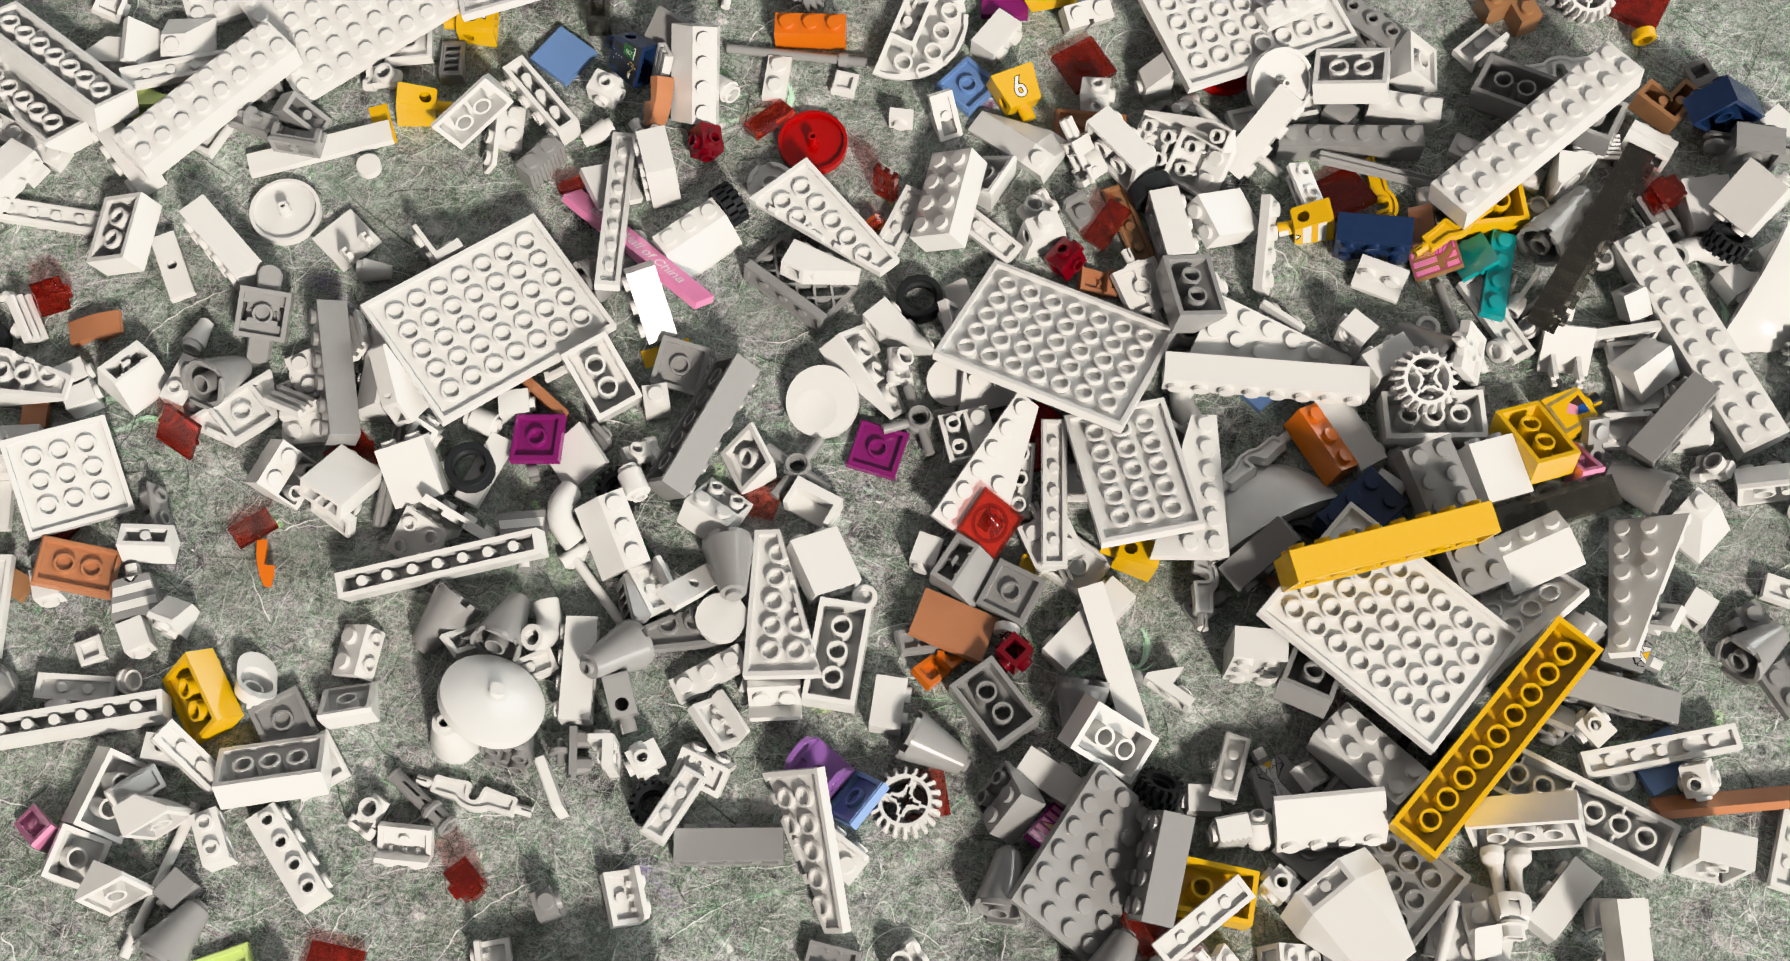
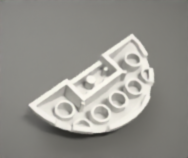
M904 0L872 74L889 80H917L932 75L943 66H946L959 51L967 33L968 14H966L965 0Z
M1790 218L1766 257V262L1745 298L1739 303L1725 327L1741 353L1775 352L1786 348L1784 344L1790 341L1788 336L1790 335Z
M1255 464L1254 466L1257 470L1255 477L1242 484L1235 491L1227 490L1224 492L1230 556L1277 516L1285 519L1287 522L1292 519H1302L1331 503L1337 497L1336 493L1329 486L1325 487L1323 482L1317 477L1298 468L1282 464H1270L1268 466ZM1208 560V562H1209L1210 565H1213V564H1215V563L1221 561V560Z

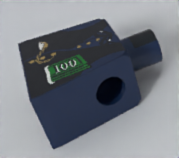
M631 31L616 36L609 35L604 42L605 47L611 50L608 61L609 66L632 88L649 84L658 43Z

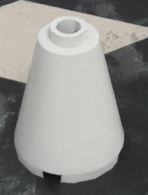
M440 711L434 715L431 723L430 745L439 759L454 765L463 764L479 753L481 746L473 744L455 733L445 722Z

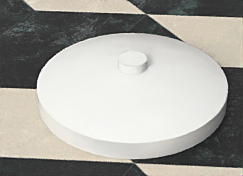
M472 655L456 661L444 673L437 690L438 708L448 726L465 740L486 748L507 749L525 743L537 732L545 714L544 696L535 679L516 663L494 655Z

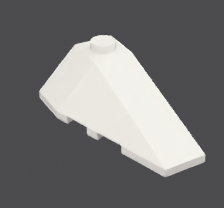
M981 111L968 128L970 133L1003 156L1014 155L1017 158L1016 165L1043 184L1066 156V152L1061 144L1067 140L1054 131L996 114Z
M865 324L838 333L819 349L824 361L829 366L836 367L845 372L855 383L858 392L890 420L907 412L896 386L887 385L886 372H888L885 364L881 363L878 356L881 350Z
M0 347V406L67 401L74 380L71 375L48 365L44 366L37 363L34 359L21 356L9 348Z

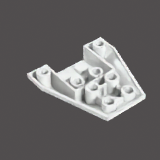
M1145 110L1137 131L1140 137L1146 143L1151 144L1158 154L1154 171L1164 170L1168 172L1174 185H1178L1180 194H1184L1186 206L1197 194L1219 191L1236 154L1235 130L1216 119Z
M1366 847L1336 859L1298 890L1280 915L1299 940L1332 961H1405L1416 952L1386 873Z

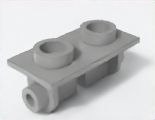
M146 482V487L142 488L141 493H139L142 512L147 513L150 511L149 514L143 516L144 524L171 525L167 502L168 496L165 487Z

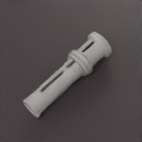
M396 768L390 773L387 778L388 781L421 811V818L425 821L429 820L438 829L437 833L440 836L446 835L455 827L458 818L455 815L451 816L442 807V803L439 800H432L401 768Z

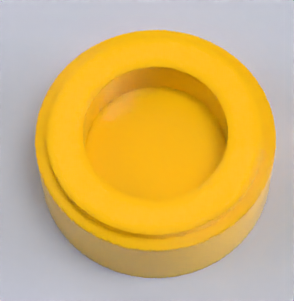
M1643 26L1634 30L1631 33L1633 44L1645 46L1654 42L1657 38L1655 27Z

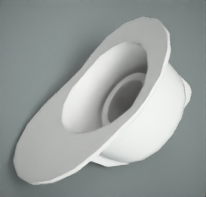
M252 651L243 653L238 658L234 693L239 700L245 703V709L249 710L252 706L259 705L266 700H271L277 695L278 674L274 663L267 656Z

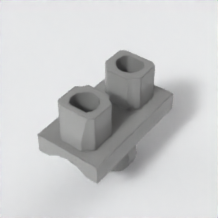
M248 106L245 110L240 109L238 115L229 121L228 125L231 128L240 130V132L252 134L268 141L275 121L279 122L277 116L259 111L254 106Z
M569 726L568 748L564 747L565 739L559 738L556 739V747L548 750V755L556 758V766H564V758L568 757L567 779H576V775L591 773L592 757H577V748L591 749V745L586 738L587 734L592 732L577 730L578 726Z

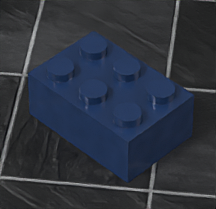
M1729 75L1713 79L1711 84L1704 88L1693 90L1689 93L1688 97L1682 99L1692 124L1705 132L1710 130L1730 132L1737 121L1755 123L1766 117L1755 92Z
M1338 212L1332 257H1336L1341 261H1351L1352 259H1361L1362 254L1382 261H1387L1393 265L1407 263L1413 243L1414 217Z
M1370 466L1317 514L1311 526L1322 536L1351 501L1384 527L1389 525L1390 521L1395 520L1404 511L1409 501Z

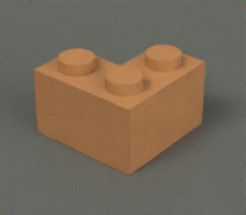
M1476 0L1472 7L1482 26L1486 23L1489 25L1504 19L1514 38L1535 31L1543 16L1535 0Z
M1651 78L1636 93L1628 109L1657 131L1668 135L1688 115L1682 99L1688 97L1689 93L1698 89V87L1684 78L1672 92H1669Z

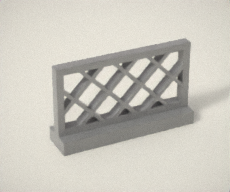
M781 234L754 261L750 259L744 265L743 279L820 334L826 328V323L857 293L858 288L854 285L800 284L796 281L794 283L782 282L779 279L780 269H778L777 261L782 260L785 254H776V249L781 244L789 248L792 241ZM763 261H774L775 269H764L760 264ZM829 287L830 296L816 295V288ZM833 287H843L848 292L845 295L834 296ZM812 288L813 297H803L799 294L798 289ZM831 302L832 308L825 313L818 308V303Z

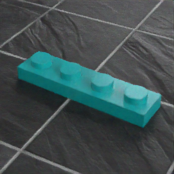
M1493 229L1489 236V244L1501 263L1486 270L1483 275L1477 316L1502 322L1506 314L1516 235Z

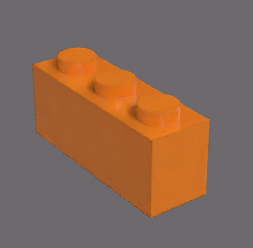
M775 12V48L846 50V14Z
M1317 403L1298 409L1283 425L1325 487L1342 481L1359 465Z

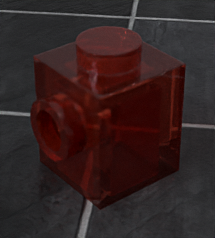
M1673 174L1666 178L1660 176L1653 180L1641 197L1655 216L1678 206L1688 193L1685 190L1684 184Z
M466 856L443 873L451 884L447 889L456 900L462 898L466 903L470 901L475 902L485 894V889L489 886Z

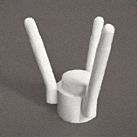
M1538 267L1521 292L1512 295L1518 275H1513L1506 311L1512 319L1524 318L1532 308L1555 291V286L1550 287L1526 306L1527 299L1524 296L1542 272L1543 267Z

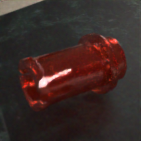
M579 174L566 180L560 179V182L556 184L561 197L564 194L585 187Z

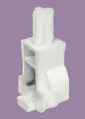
M1072 115L1061 119L1059 124L1067 138V141L1061 145L1074 168L1072 173L1077 181V187L1083 188L1095 183L1096 178L1108 171L1103 156L1094 147L1088 132L1080 134Z

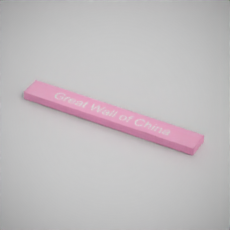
M582 189L564 194L562 202L597 231L601 232L603 210L597 211L590 195ZM627 226L624 253L638 264L652 260L660 282L693 309L712 303L713 294Z

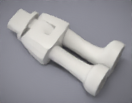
M1486 845L1479 850L1481 862L1488 870L1492 884L1493 895L1488 897L1492 916L1496 923L1501 924L1504 940L1525 941V930L1528 929L1531 917L1532 900L1525 893L1522 875L1523 869L1532 861V852L1527 847H1514L1504 854V848L1501 845ZM1504 863L1508 874L1510 891H1506L1503 875Z

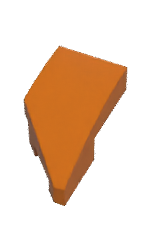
M257 538L256 560L258 575L264 587L272 588L273 578L275 577V565H266L268 540Z
M938 650L935 655L931 654L914 666L910 673L928 692L956 670L966 659L944 654L945 651Z

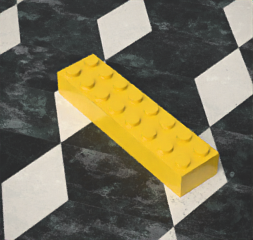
M1475 499L1464 503L1465 506L1457 509L1455 505L1440 509V512L1432 515L1430 511L1415 515L1414 519L1406 521L1405 517L1395 519L1389 522L1390 525L1381 527L1380 524H1374L1364 528L1365 531L1357 534L1355 530H1350L1339 534L1338 538L1332 540L1330 536L1314 540L1313 544L1306 547L1304 543L1289 546V550L1281 552V557L1274 561L1282 592L1482 543L1501 532L1492 501L1481 503L1480 499Z

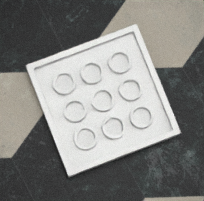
M105 415L0 441V451L29 541L41 538L43 535L49 536L135 512Z

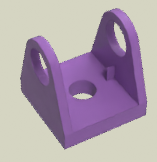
M817 736L804 737L790 752L783 770L825 766L830 802L856 772L850 764Z

